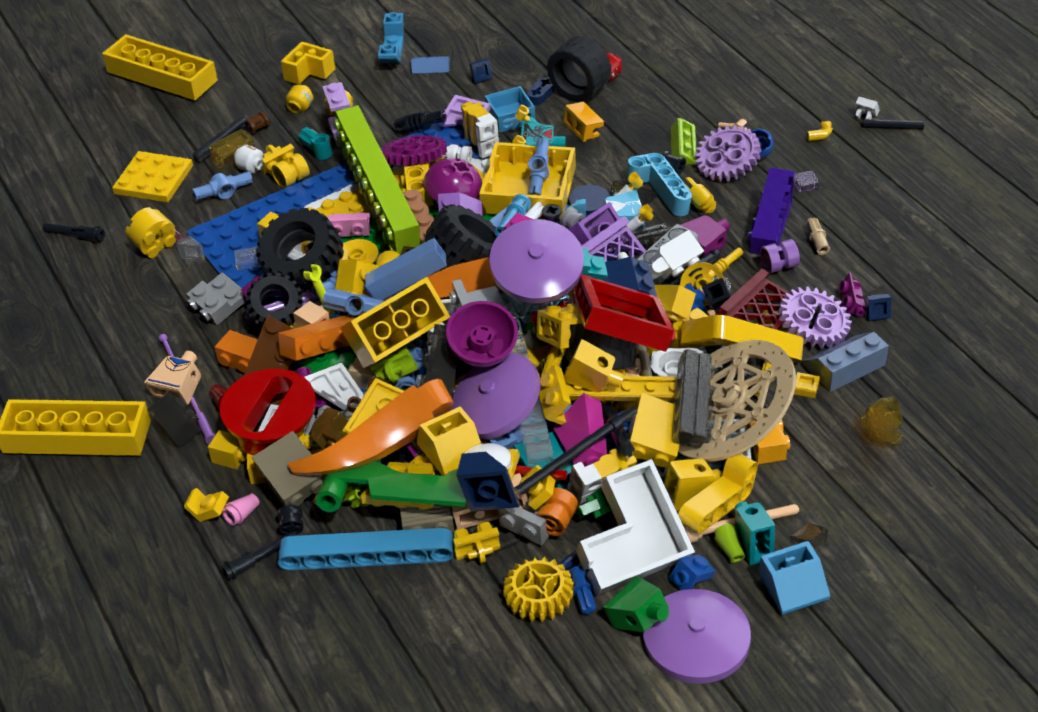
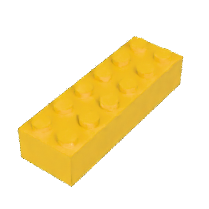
M126 34L102 53L107 72L192 100L199 98L218 81L213 61Z
M8 399L0 419V449L2 453L140 456L151 419L146 403L141 401Z

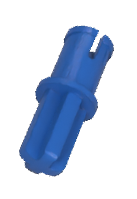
M575 566L570 569L574 586L573 595L577 597L581 612L585 613V615H590L591 612L596 610L592 595L593 586L588 582L586 570H584L583 566Z

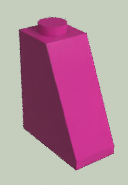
M583 393L565 412L566 422L563 425L556 423L553 429L566 451L604 425L600 400ZM605 437L573 458L574 465L582 462L584 467L598 462L603 455H606Z

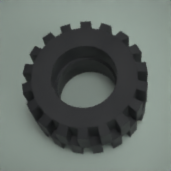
M267 273V277L264 278L261 275L258 277V282L253 281L251 283V288L247 290L246 309L251 323L255 322V327L258 330L263 327L267 315L288 326L295 322L293 313L303 305L302 291L300 287L297 288V282L295 280L290 282V277L287 275L281 277V273H276V276H272V273ZM279 296L285 299L288 304L279 311H270L264 308L261 303L267 297Z

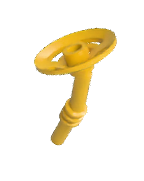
M737 248L724 259L720 258L714 264L699 262L689 266L681 277L680 286L685 287L686 284L691 283L694 289L697 290L713 282V278L716 275L718 279L723 278L724 280L722 273L729 268L731 263L743 255V250ZM702 268V270L695 272L691 277L688 276L693 270ZM707 299L703 301L705 306L709 305Z

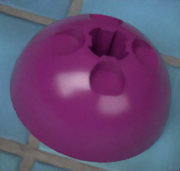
M457 158L440 160L428 169L423 178L426 191L436 201H438V194L458 192L480 200L481 177L478 171L464 160Z
M475 301L461 306L451 315L447 323L446 336L452 352L461 361L475 367H490L502 362L512 352L518 337V327L512 314L503 306L489 301Z

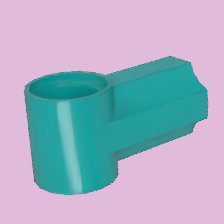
M308 127L301 129V133L298 135L299 141L314 152L316 159L326 160L332 156L328 135L318 134Z

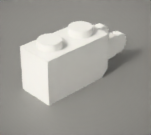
M689 230L661 246L652 255L650 272L653 280L660 276L665 279L670 275L674 278L684 271L683 267H689L700 261L698 257L704 250Z

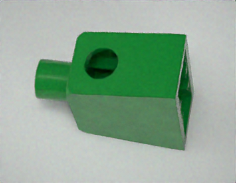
M637 576L603 606L612 627L616 629L645 632L657 621L663 622L669 616V607L661 590Z

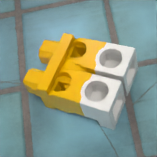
M469 101L461 104L465 138L470 140L473 145L478 146V154L482 159L491 156L494 143L499 142L497 120L482 107L480 102L473 104Z
M615 448L609 454L603 455L598 462L584 467L582 462H579L572 466L567 489L577 498L579 507L587 503V497L601 488V484L606 476L635 466L637 460L634 455L630 458L628 455L623 457Z

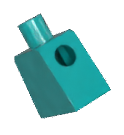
M743 501L734 508L735 527L738 529L742 549L748 563L753 565L760 563L761 556L774 552L775 524L761 503L748 504Z

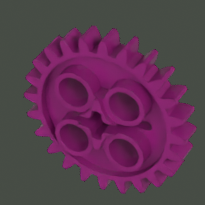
M425 135L406 136L405 139L399 138L398 141L392 140V143H386L381 148V151L390 165L396 164V166L403 164L404 166L422 165L424 162L430 163L431 160L437 161V158H443L442 155H446L447 146L446 140L438 138V136L432 137V135L425 137Z

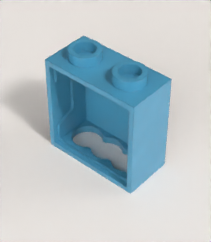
M521 86L484 96L485 103L490 104L491 109L489 113L497 120L499 133L522 127V122L525 121H519L515 117L520 105L526 106L529 109L527 116H532L535 119V106Z

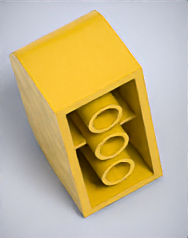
M425 277L341 326L340 329L361 365L365 368L450 318V315L428 277Z

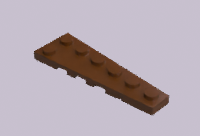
M267 315L244 376L264 369L289 370L294 360L280 355L278 333L294 328ZM224 426L223 431L230 433V432L227 430V428Z

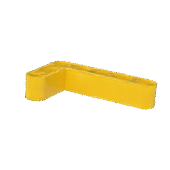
M712 315L682 322L680 345L683 347L701 348L718 344L730 345L746 340H763L774 343L782 348L792 362L802 361L804 338L725 315Z

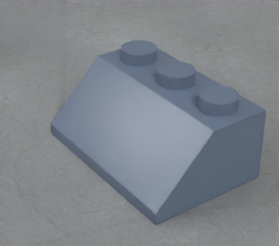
M875 332L858 334L803 360L802 365L812 375L820 376V383L829 392H832L885 366L889 345Z

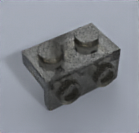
M663 223L631 232L647 251L673 227H667Z

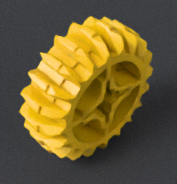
M534 556L532 561L529 562L524 559L523 565L515 563L514 570H509L508 577L504 580L503 593L508 607H511L513 614L519 613L521 619L529 616L531 622L535 618H540L543 623L545 617L553 620L555 613L562 615L563 608H569L570 601L573 598L572 589L574 586L569 571H565L563 564L557 565L555 559L547 562L546 557L542 560H537Z

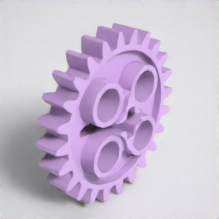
M726 125L725 130L718 127L717 133L710 131L712 136H704L705 142H699L700 147L696 148L697 154L694 155L697 167L701 174L704 173L705 178L710 176L712 181L718 178L719 182L726 178L727 182H729L731 177L737 180L738 174L745 176V170L752 171L751 165H757L756 159H760L759 153L761 148L756 134L752 133L751 129L745 131L744 126L738 129L737 125L730 129Z
M798 287L797 291L792 289L789 294L786 293L784 298H782L778 314H780L779 320L784 321L782 327L789 328L787 333H794L797 336L803 337V344H806L808 341L812 347L817 343L820 348H823L825 344L830 348L833 343L836 345L840 341H844L852 321L848 320L850 314L845 313L847 308L840 307L841 301L835 302L833 300L834 295L828 297L826 296V291H823L821 294L817 288L814 289V292L809 287H806L805 291ZM817 306H820L821 308L815 319L814 325L812 329H810L809 324L813 318Z

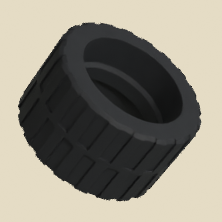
M585 36L571 37L550 55L547 61V74L551 80L550 82L562 96L571 101H587L611 77L612 68L606 52L598 43ZM573 62L583 70L585 76L576 69Z
M583 323L570 325L571 337L569 339V348L565 350V358L569 362L582 339L615 357L612 370L630 368L635 364L637 343L585 329Z

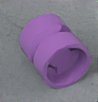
M792 239L781 241L777 245L769 244L760 248L761 263L764 270L769 272V274L781 271L782 268L796 267L800 263L799 250Z

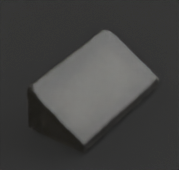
M626 180L613 181L610 196L619 193L630 182ZM644 187L633 189L637 190L642 206L645 204L649 205L658 194Z

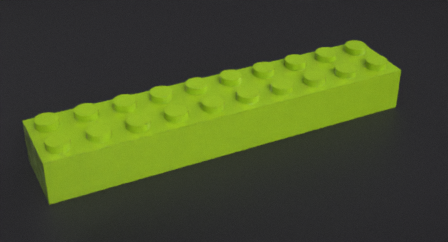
M359 105L335 111L337 119L334 120L336 131H339V135L336 136L339 148L342 147L343 156L347 159L349 169L353 170L354 179L358 182L361 194H364L366 205L370 206L373 219L377 218L378 230L383 231V240L385 244H389V251L401 254L404 246L418 247L421 245L419 224Z

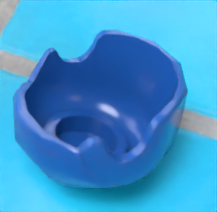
M760 128L752 130L751 132L756 134L760 143V159H764L769 156L773 149V137L767 130Z

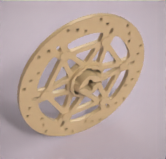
M763 340L740 341L739 343H733L720 348L706 357L707 363L705 368L700 373L692 376L697 377L699 400L693 403L690 416L685 418L678 450L680 454L689 459L702 458L706 462L724 460L753 447L775 428L786 413L796 386V372L793 362L787 353L776 344ZM750 357H756L766 360L772 366L762 371L748 365L747 360ZM733 360L732 365L704 380V377L711 371ZM737 371H738L737 380H736V381H735V380L733 381V379H734V377H735V375H736V373H737ZM745 371L756 375L744 381ZM727 376L723 384L715 383L723 377ZM777 379L774 398L768 408H763L769 384ZM757 383L756 385H754L752 388H750V389L748 390V387H749V386H751V385ZM707 389H714L712 395L707 392ZM761 389L758 402L754 403L750 397ZM702 397H706L709 402L699 409ZM673 402L672 404L685 408L687 402ZM747 404L753 408L752 411L744 410ZM738 415L744 417L738 422L732 424V421L735 416ZM714 419L713 429H710L702 425L703 423ZM726 419L721 428V420ZM753 420L757 421L741 435L725 441L729 434ZM697 428L712 437L709 443H701L690 438L687 433Z

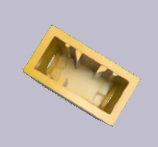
M581 339L569 363L564 379L566 383L598 393L601 392L605 383L619 388L624 374L612 370L615 362L614 356Z
M702 458L670 461L664 486L675 510H680L687 501L722 476V472L720 469L711 470L707 462Z

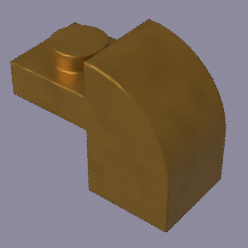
M327 407L315 421L311 430V436L324 450L345 437L342 431L348 420L341 412Z

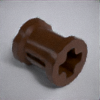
M260 111L258 115L252 118L247 117L244 119L246 129L252 135L257 130L270 126L269 119L263 111Z

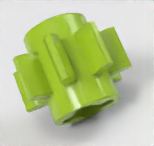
M349 483L350 486L346 490L344 501L352 503V508H357L359 505L361 507L368 506L369 504H362L361 494L366 490L368 484Z

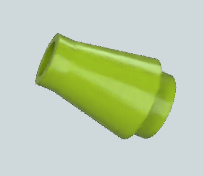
M731 523L719 526L714 531V540L729 557L731 563L740 562L745 558V554L742 549L738 529L733 527Z

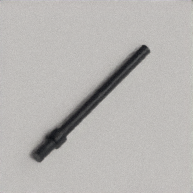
M631 406L621 414H615L609 418L607 423L515 486L516 493L519 496L606 435L612 431L617 432L624 427L625 422L638 414L635 407Z

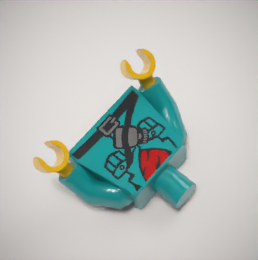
M520 105L515 117L517 120H524L525 122H522L521 136L516 135L512 143L536 146L537 139H542L541 143H543V139H547L550 142L549 146H566L565 136H554V127L552 125L541 124L532 116H527L529 109L524 105Z

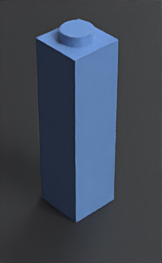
M432 238L367 273L366 284L364 285L365 290L369 296L384 300L446 267V253L435 238Z

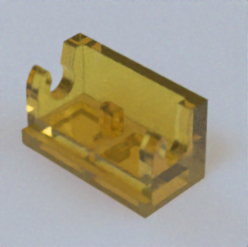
M240 129L209 145L212 162L215 165L219 163L220 168L224 167V158L234 155L237 149L244 145L254 147V139L243 129Z

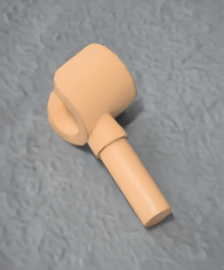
M740 119L735 124L719 122L718 126L725 128L726 125H728L729 128L732 129L734 125H737V128L739 129L740 127L744 126L747 123V121L744 119Z

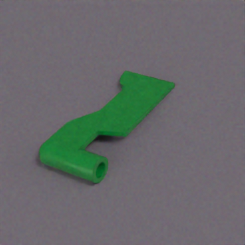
M377 461L354 469L326 474L316 497V504L321 510L334 512L339 509L349 483L368 484L370 497L376 500L465 507L467 501L456 476L458 469L448 472L445 476L402 473Z

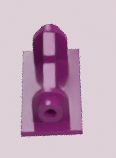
M849 272L838 287L842 302L841 306L847 308L845 313L856 314L860 317L866 312L864 299H862L861 283L853 280Z

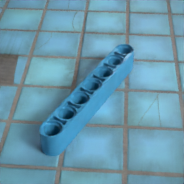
M446 528L287 536L280 540L278 565L285 570L446 562L453 557V533Z

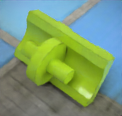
M405 347L371 364L369 368L376 377H380L386 383H389L391 381L396 382L400 377L417 370L418 365L414 361L409 349Z

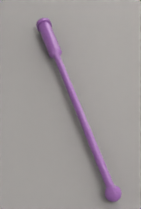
M161 334L159 341L164 344L168 355L174 357L167 342V335ZM192 396L190 402L196 412L195 418L205 437V442L210 444L215 434Z

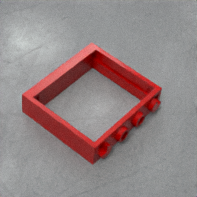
M583 274L581 275L573 292V297L585 329L664 352L667 351L669 344H671L672 340H675L676 332L659 297ZM601 305H604V306H607V307H611V308H614V309H618V310H621V311H624V312H628V313H631V314H634V315H638V316H641V317H645V318H647V320L642 319V318H639V317H635V316H632V315H629V314H625V313H622V312H618V311H615V310H612V309H608V308L602 307Z

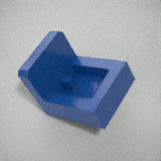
M697 554L679 559L669 579L680 590L693 589L695 583L711 579L716 570L709 565L707 559Z

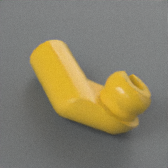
M823 121L820 124L821 129L807 131V140L826 139L833 130L831 122Z

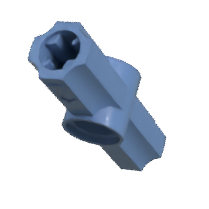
M327 288L323 298L324 307L348 312L351 315H362L384 302V300L371 298L364 294H355L333 288ZM357 299H359L362 303V307L360 310H357V308L355 307V301Z

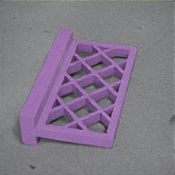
M625 215L581 246V248H588L589 255L604 257L605 262H607V259L617 260L620 249L629 251V257L633 258L634 253H638L641 256L646 252L626 226L630 222ZM622 234L628 239L629 245L620 243V236ZM607 245L615 247V255L607 253Z

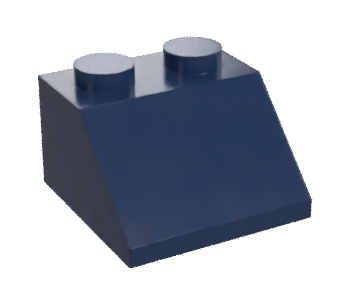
M626 257L605 262L608 276L604 281L657 296L649 264L645 261Z
M486 451L461 454L456 476L470 511L518 508L520 506L508 470L503 464Z

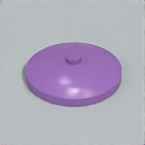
M525 220L509 226L496 238L490 251V271L497 286L510 297L527 303H546L563 297L576 286L583 271V251L575 235L564 226L548 220Z
M510 353L502 362L490 367L474 366L457 386L453 396L454 405L452 410L461 407L474 422L479 439H492L502 436L520 425L533 410L540 393L539 373L526 357L517 353Z
M703 589L681 590L665 596L664 598L669 607L667 620L663 622L657 621L647 631L643 632L644 647L652 663L671 678L695 684L719 681L738 670L748 655L751 641L749 622L738 605L719 593Z

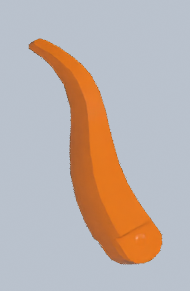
M490 257L457 264L427 276L441 300L450 299L449 292L452 291V281L461 279L467 293L492 286L497 287L499 293H504L492 277Z
M441 379L431 380L419 388L413 385L338 442L313 455L289 462L287 465L292 474L306 476L337 473L367 465L393 453L418 438L419 426L449 412L453 408L454 401Z

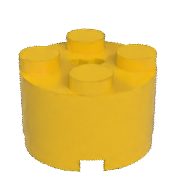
M150 207L141 209L130 219L132 221L130 227H126L127 239L149 258L156 257L160 250L173 246L176 241L174 237V224L158 209H151Z

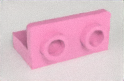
M370 213L328 215L329 221H331L340 237L370 235Z

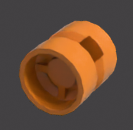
M554 488L553 496L543 503V506L540 507L536 514L546 520L547 534L560 536L565 532L570 519L578 507L577 498L565 489Z

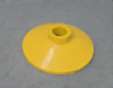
M354 239L343 243L344 256L341 260H358L373 264L378 258V248L371 241Z

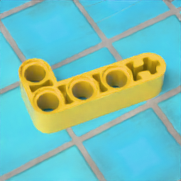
M741 453L728 458L722 476L681 507L678 512L681 523L696 533L701 534L733 510L738 503L743 502L751 493L758 463Z

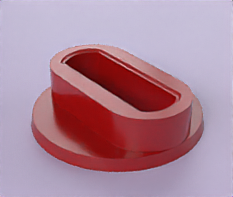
M285 369L255 371L241 377L227 389L220 403V416L227 430L237 438L239 447L247 454L256 455L290 432L294 431L297 434L306 427L315 411V391L307 379L293 371ZM279 393H286L265 429L260 432H252L274 396Z

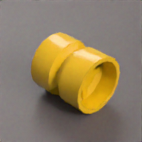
M298 153L288 157L286 161L282 160L274 164L271 168L276 183L283 189L295 184L296 180L299 182L305 179L310 174L307 162Z

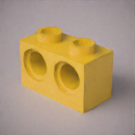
M429 164L404 167L405 175H401L403 192L416 189L421 193L422 200L427 206H434L433 198L428 194L423 184V178L429 169Z

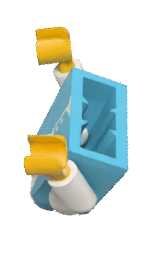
M633 172L628 177L630 184H626L614 196L607 197L605 204L610 202L620 218L625 215L630 222L626 226L631 232H644L645 221L652 220L653 210L648 204L642 206L637 190H633L643 185V180L638 173Z

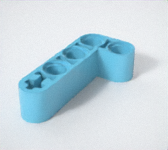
M650 153L629 158L626 173L627 181L631 173L637 172L643 183L650 182L674 215L686 216L689 213L692 194L663 155Z

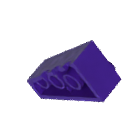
M770 167L764 191L761 195V201L757 206L756 218H753V231L748 233L747 244H750V253L760 255V248L769 244L777 245L781 241L792 206L795 171Z

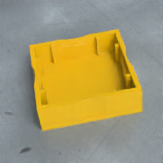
M495 142L490 157V166L484 176L479 193L480 201L485 206L486 213H500L512 203L516 195L523 194L531 201L529 210L537 202H541L543 206L556 204L561 207V215L559 216L561 219L566 209L576 168L575 148L548 147L547 156L549 158L548 168L550 174L545 182H543L541 196L536 194L528 195L531 182L529 179L530 169L528 162L535 154L536 146Z

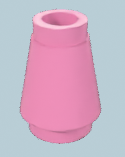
M251 493L227 503L222 510V515L228 524L232 526L240 525L259 506V500L256 495Z

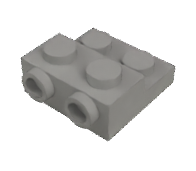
M223 272L208 284L202 280L186 293L189 298L187 300L189 306L194 311L198 309L200 315L207 322L211 320L216 325L220 324L244 304L246 296L240 290L242 288Z

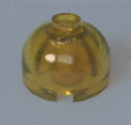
M895 396L874 400L867 407L865 416L861 417L863 430H867L869 437L882 445L900 444L903 432L898 433L899 425H903L902 413L898 400H894Z

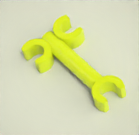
M312 264V272L304 271L303 276L306 280L312 281L323 305L321 307L328 311L329 314L335 312V309L324 307L323 298L326 290L320 279L322 271L319 265Z

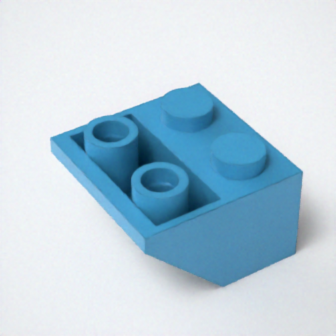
M809 541L761 556L759 576L782 615L830 599L821 560Z

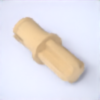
M816 217L809 218L806 223L810 232L809 238L814 242L817 253L825 255L830 251V246L825 238L826 232L821 228Z

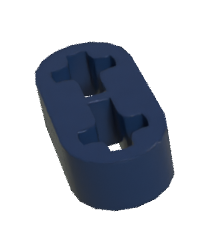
M549 77L540 78L527 91L528 98L533 105L542 104L555 91V87L550 82Z

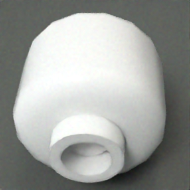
M244 145L235 152V164L239 169L254 174L263 167L261 162L263 152L250 145Z

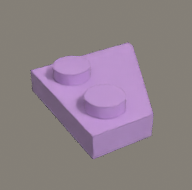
M455 95L445 110L447 115L446 122H441L439 125L440 127L463 125L461 104L469 101L473 104L480 102L482 107L488 112L491 109L490 104Z

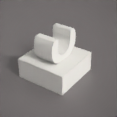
M858 97L856 102L858 109L856 111L857 119H860L862 114H867L866 119H872V116L877 117L880 111L878 102Z

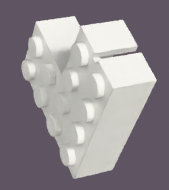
M652 459L605 477L601 488L619 526L580 541L575 549L584 570H590L587 578L593 586L595 596L629 584L636 576L644 578L674 566L678 563L679 559L692 556L695 552Z

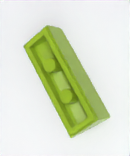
M677 118L671 126V154L679 158H686V165L696 164L694 156L696 154L695 125Z

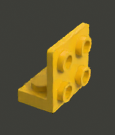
M567 304L565 308L547 306V309L538 310L537 338L560 349L569 348V339L571 337L570 325L582 323L576 304Z

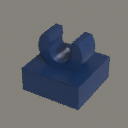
M485 58L469 63L473 82L477 83L493 78L489 59Z
M889 294L866 296V317L868 320L891 318V296Z

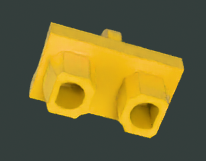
M271 144L266 146V153L262 155L263 158L261 159L263 166L261 172L264 175L269 173L273 177L272 166L282 160L286 161L288 157L294 155V146L292 144L283 148L280 146L275 148Z
M489 522L480 523L477 526V533L470 535L467 529L464 528L454 531L455 539H453L457 560L478 557L480 564L486 562L485 555L493 553L494 550L501 549L498 528H492Z

